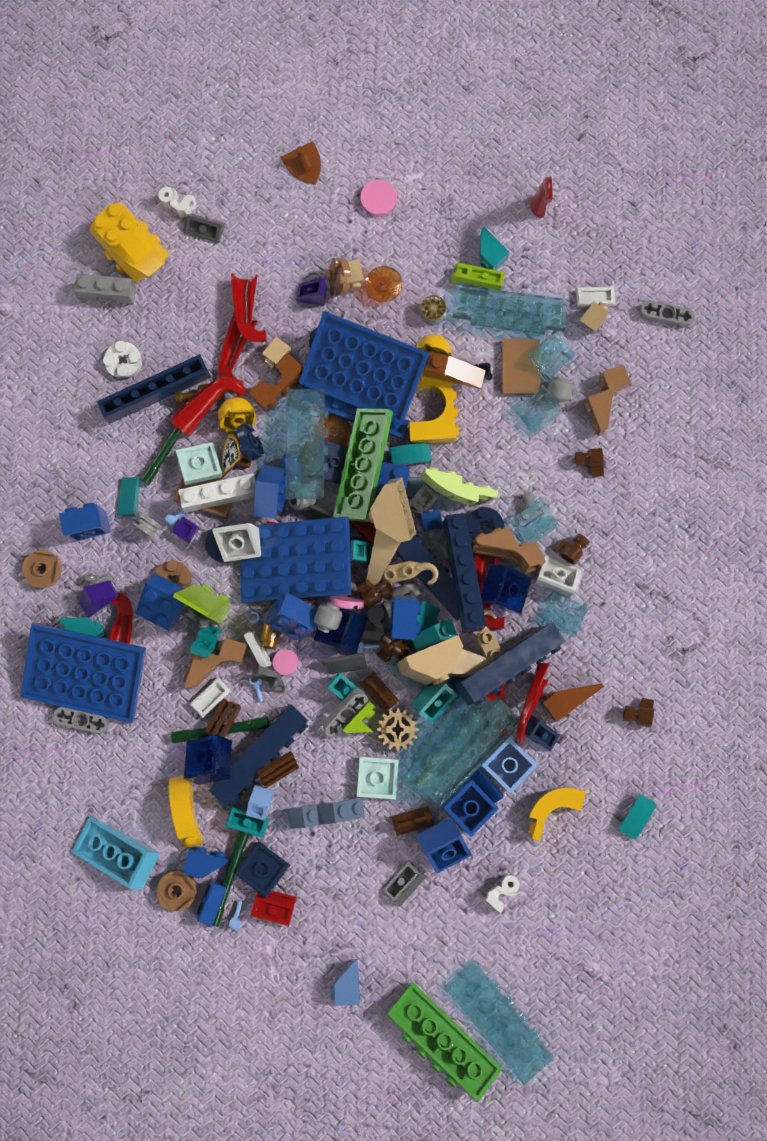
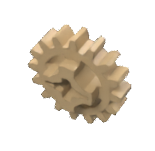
M397 708L396 713L389 710L390 715L383 714L385 720L378 721L382 725L381 728H377V731L382 732L378 738H384L382 744L389 743L390 750L393 746H396L397 751H399L400 746H403L406 750V744L413 745L411 739L418 738L414 735V732L419 731L418 728L414 727L418 721H412L411 719L414 715L407 716V710H404L403 713H400L399 708ZM395 717L394 723L391 726H385L388 720ZM402 717L407 719L411 726H405L402 723ZM397 720H399L400 727L404 728V731L400 732L399 739H397L396 732L392 731L396 727ZM385 733H391L394 736V742L390 741ZM405 733H411L409 738L401 743V737Z

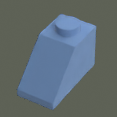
M354 959L336 979L334 987H331V1000H335V1006L360 1004L358 959Z

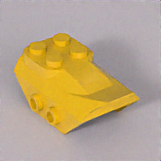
M123 203L110 204L93 219L90 225L89 232L104 249L103 254L109 261L113 260L116 263L115 268L121 274L125 273L136 284L143 278H149L165 264V259L170 256L161 246V241L155 233L150 234L146 223L143 220L139 221Z

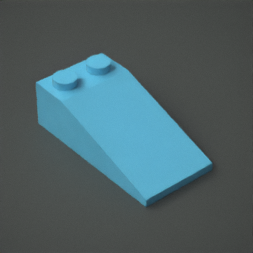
M91 816L87 820L72 850V853L127 888L138 890L143 889L160 855L159 852Z

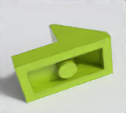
M369 701L343 731L345 733L373 732L363 720L366 719L368 721L375 714L373 710L375 706Z

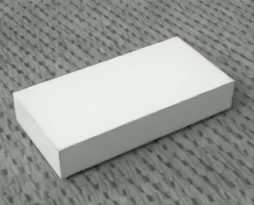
M614 286L576 289L577 308L590 307L593 302L597 304L602 302L607 307L615 306Z
M248 632L244 634L259 666L271 667L273 663L265 648L261 647L257 633Z
M217 677L190 705L204 718L231 690Z

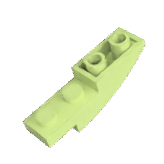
M429 467L420 473V478L435 491L462 504L473 506L478 500L492 502L498 495V490H493L490 486L478 487L474 486L471 482L462 483V476L457 475L453 471L440 472L437 468Z

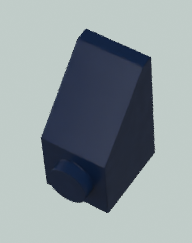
M532 715L525 729L526 737L548 751L552 750L560 737V734ZM518 719L517 723H516L515 726H514V728H515L516 730H517V727H518L519 719Z

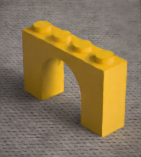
M425 366L416 390H432L437 392L445 402V409L434 420L409 422L410 444L455 443L456 437L459 436V425H455V418H458V408L454 407L453 400H457L456 389H453L451 382L426 377L427 366Z

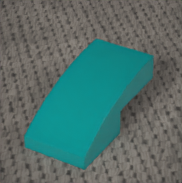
M429 443L389 448L392 464L410 466L411 464H423L432 461Z
M351 540V560L370 565L373 545L363 541Z
M212 625L204 629L200 628L197 639L191 645L190 653L209 658L219 640L222 629Z
M639 793L630 806L629 812L619 825L618 830L636 840L655 810L657 803Z

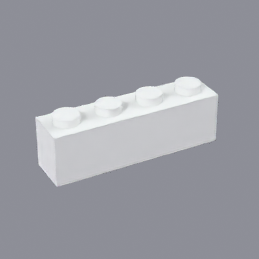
M252 473L179 489L182 509L187 513L255 498V481L257 478Z

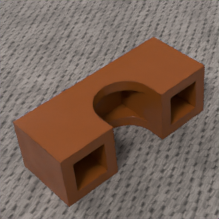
M289 353L275 365L276 371L282 376L278 384L268 385L261 379L248 392L250 397L265 412L275 409L279 404L278 401L283 396L289 395L296 383L299 384L304 367Z

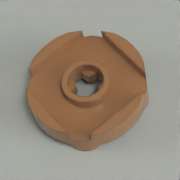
M332 258L330 267L325 272V278L329 281L331 296H345L349 291L350 283H347V277H351V271L346 259Z
M36 550L23 561L22 574L28 583L34 587L47 588L54 586L61 576V561L50 551ZM42 564H45L44 566L46 567V571L43 572V574H40V571H38V567H41Z
M175 560L164 562L155 571V574L169 580L170 576L176 575V584L183 588L192 585V574L188 567L181 562Z
M183 870L171 871L165 874L160 879L157 888V899L160 905L167 910H185L194 902L198 893L196 882L192 876L183 874ZM173 886L181 887L180 896L172 894L174 891Z

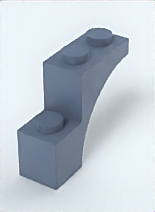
M362 798L287 809L290 829L339 823L365 817Z

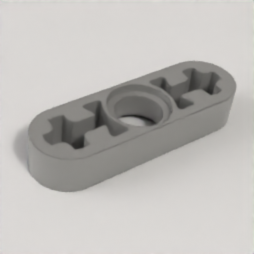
M650 300L645 301L639 310L640 316L643 319L679 327H688L695 319L694 312L689 308ZM647 307H650V314L647 313ZM663 310H669V311H671L672 317H671V318H665V317H663L662 311H663ZM684 314L687 315V318H688L687 321H684V318H683V315H684Z
M362 689L352 690L324 721L323 729L327 736H338L367 704L368 698ZM343 710H350L347 716H340Z
M64 707L57 708L53 713V720L59 725L94 733H105L110 727L108 718ZM64 712L65 715L72 716V720L63 719L61 721L59 713ZM79 715L86 717V723L83 726L77 724V717ZM102 719L104 727H100V730H98L97 725L90 724L91 721L100 722Z

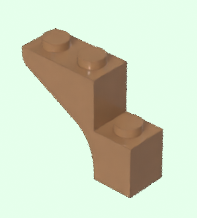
M624 365L602 372L599 385L605 391L588 396L585 401V411L587 414H590L592 429L594 432H597L598 436L603 435L608 428L613 395L627 388L631 382Z
M509 527L504 529L497 528L486 535L481 533L474 538L471 544L474 553L506 558L513 561L523 575L539 570L546 562L536 542L529 544L524 542L518 546Z
M225 638L219 644V656L211 654L209 658L192 654L190 658L192 665L190 671L185 673L184 686L196 688L223 663L238 662L244 664L249 645Z

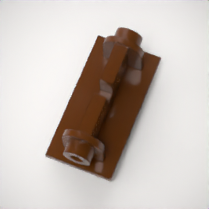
M374 671L359 684L384 713L399 701Z
M429 806L391 817L397 836L434 825Z

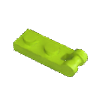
M456 263L450 280L454 284L465 283L501 291L506 272Z

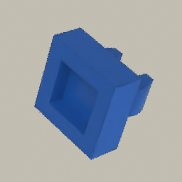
M433 508V512L426 513L424 511L421 514L424 532L443 528L440 510L437 511L436 508Z

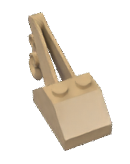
M403 478L391 479L383 486L370 508L371 512H369V518L371 523L375 525L376 534L367 580L373 585L378 584L380 580L392 583L411 579L424 570H430L433 573V578L427 584H433L438 579V570L431 563L405 561L389 565L400 543L411 540L416 534Z
M484 610V615H490L493 619L497 618L491 610ZM485 627L482 631H477L478 643L485 657L462 649L463 644L459 635L405 657L397 663L401 675L425 685L433 683L435 686L449 679V676L469 677L502 655L503 652L494 633Z

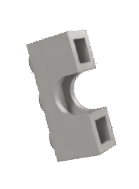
M76 274L74 292L81 300L98 301V298L103 296L115 300L116 303L134 304L137 287L130 278Z

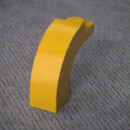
M189 775L169 778L170 808L178 839H181L184 848L203 844V837L195 815L193 786Z
M560 787L542 794L533 803L528 813V817L535 819L529 826L528 833L531 834L530 838L540 841L545 820L554 809L568 807L581 811L586 792L570 787Z

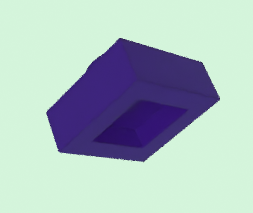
M182 517L172 532L187 543H190L199 527L185 517Z

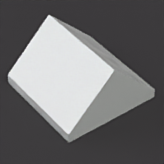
M251 523L213 528L212 531L224 562L261 557L258 527Z
M545 556L546 562L540 568L535 583L571 597L575 593L581 569Z

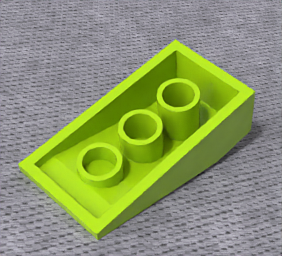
M204 583L202 586L194 584L173 595L174 598L218 624H221L232 606L228 603L229 598L221 593L218 596L211 593L213 589Z

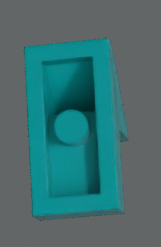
M338 672L327 685L342 701L352 690L359 689L341 672Z

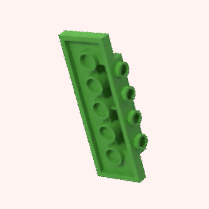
M357 408L352 433L350 434L349 447L346 452L345 465L342 470L341 483L337 492L334 518L347 516L352 521H370L369 512H371L370 508L375 498L393 411L390 409Z
M413 982L410 983L385 1014L399 1027L398 1030L402 1032L400 1037L406 1043L410 1044L412 1042L417 1047L415 1051L422 1058L427 1057L432 1062L430 1066L436 1072L440 1073L442 1071L447 1076L445 1080L453 1088L456 1086L458 1088L461 1087L475 1102L480 1101L503 1069Z

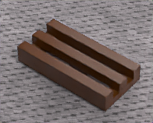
M223 698L205 733L223 741L240 712L241 706ZM233 708V709H234L233 712L231 713L229 719L227 720L225 726L223 727V729H222V731H221V733H220V735H219L218 732H219L220 728L222 727V725H223L224 722L226 721V718H227L229 712H230L231 709Z
M289 751L258 770L257 773L263 786L268 788L297 770L299 766L294 758V754Z

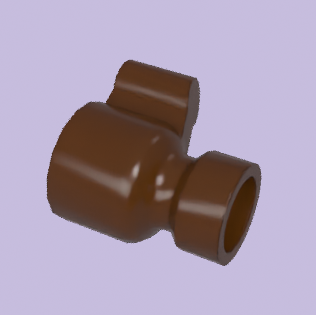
M602 448L589 449L586 453L575 452L576 467H583L587 464L592 477L604 476Z
M577 534L573 539V543L559 540L552 550L561 555L568 563L576 565L583 555L582 549L586 548L590 543L582 534Z
M369 580L356 584L357 590L361 592L365 604L369 607L380 603L383 597L391 596L394 593L389 581H384L379 586L373 585Z
M387 632L380 639L379 646L381 649L377 656L385 663L389 662L393 655L401 661L409 655L410 649L402 644L401 639L391 638L389 632Z
M642 698L637 709L625 705L623 721H635L638 726L651 728L654 717V700Z

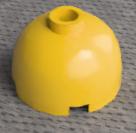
M426 335L416 345L417 348L427 352H435L452 357L450 343L440 335Z
M230 398L221 404L218 411L220 428H224L227 433L235 434L234 428L245 422L253 427L257 421L253 406L244 398Z

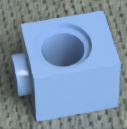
M255 785L248 803L246 816L265 821L274 790Z

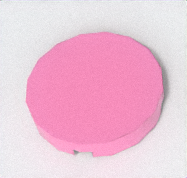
M373 180L362 189L361 204L363 209L370 213V215H387L397 203L395 188L385 180Z
M357 596L326 597L327 603L331 602V604L340 608L353 609L354 606H358L357 609L364 608V600Z

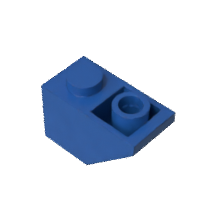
M195 846V848H191L188 851L183 874L203 878L228 863L230 857H226V853L221 851L210 853L206 852L207 848Z

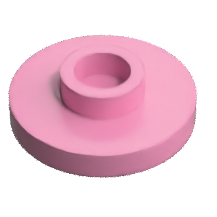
M284 649L275 654L273 667L279 674L290 675L298 668L299 660L293 651Z

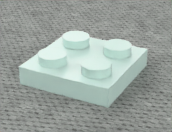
M213 442L176 450L185 485L222 477Z
M360 757L357 797L396 800L399 760Z

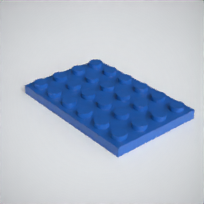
M323 311L299 383L359 408L390 409L393 411L391 421L403 425L430 352Z
M349 517L255 525L259 528L261 557L240 560L242 603L277 601L286 593L299 599L351 595Z
M34 622L30 627L20 697L133 723L146 647Z

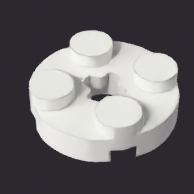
M117 341L110 346L103 358L107 371L117 379L132 378L138 374L142 367V358L139 350L133 344L124 341ZM121 357H126L127 363H121L120 365L119 359Z

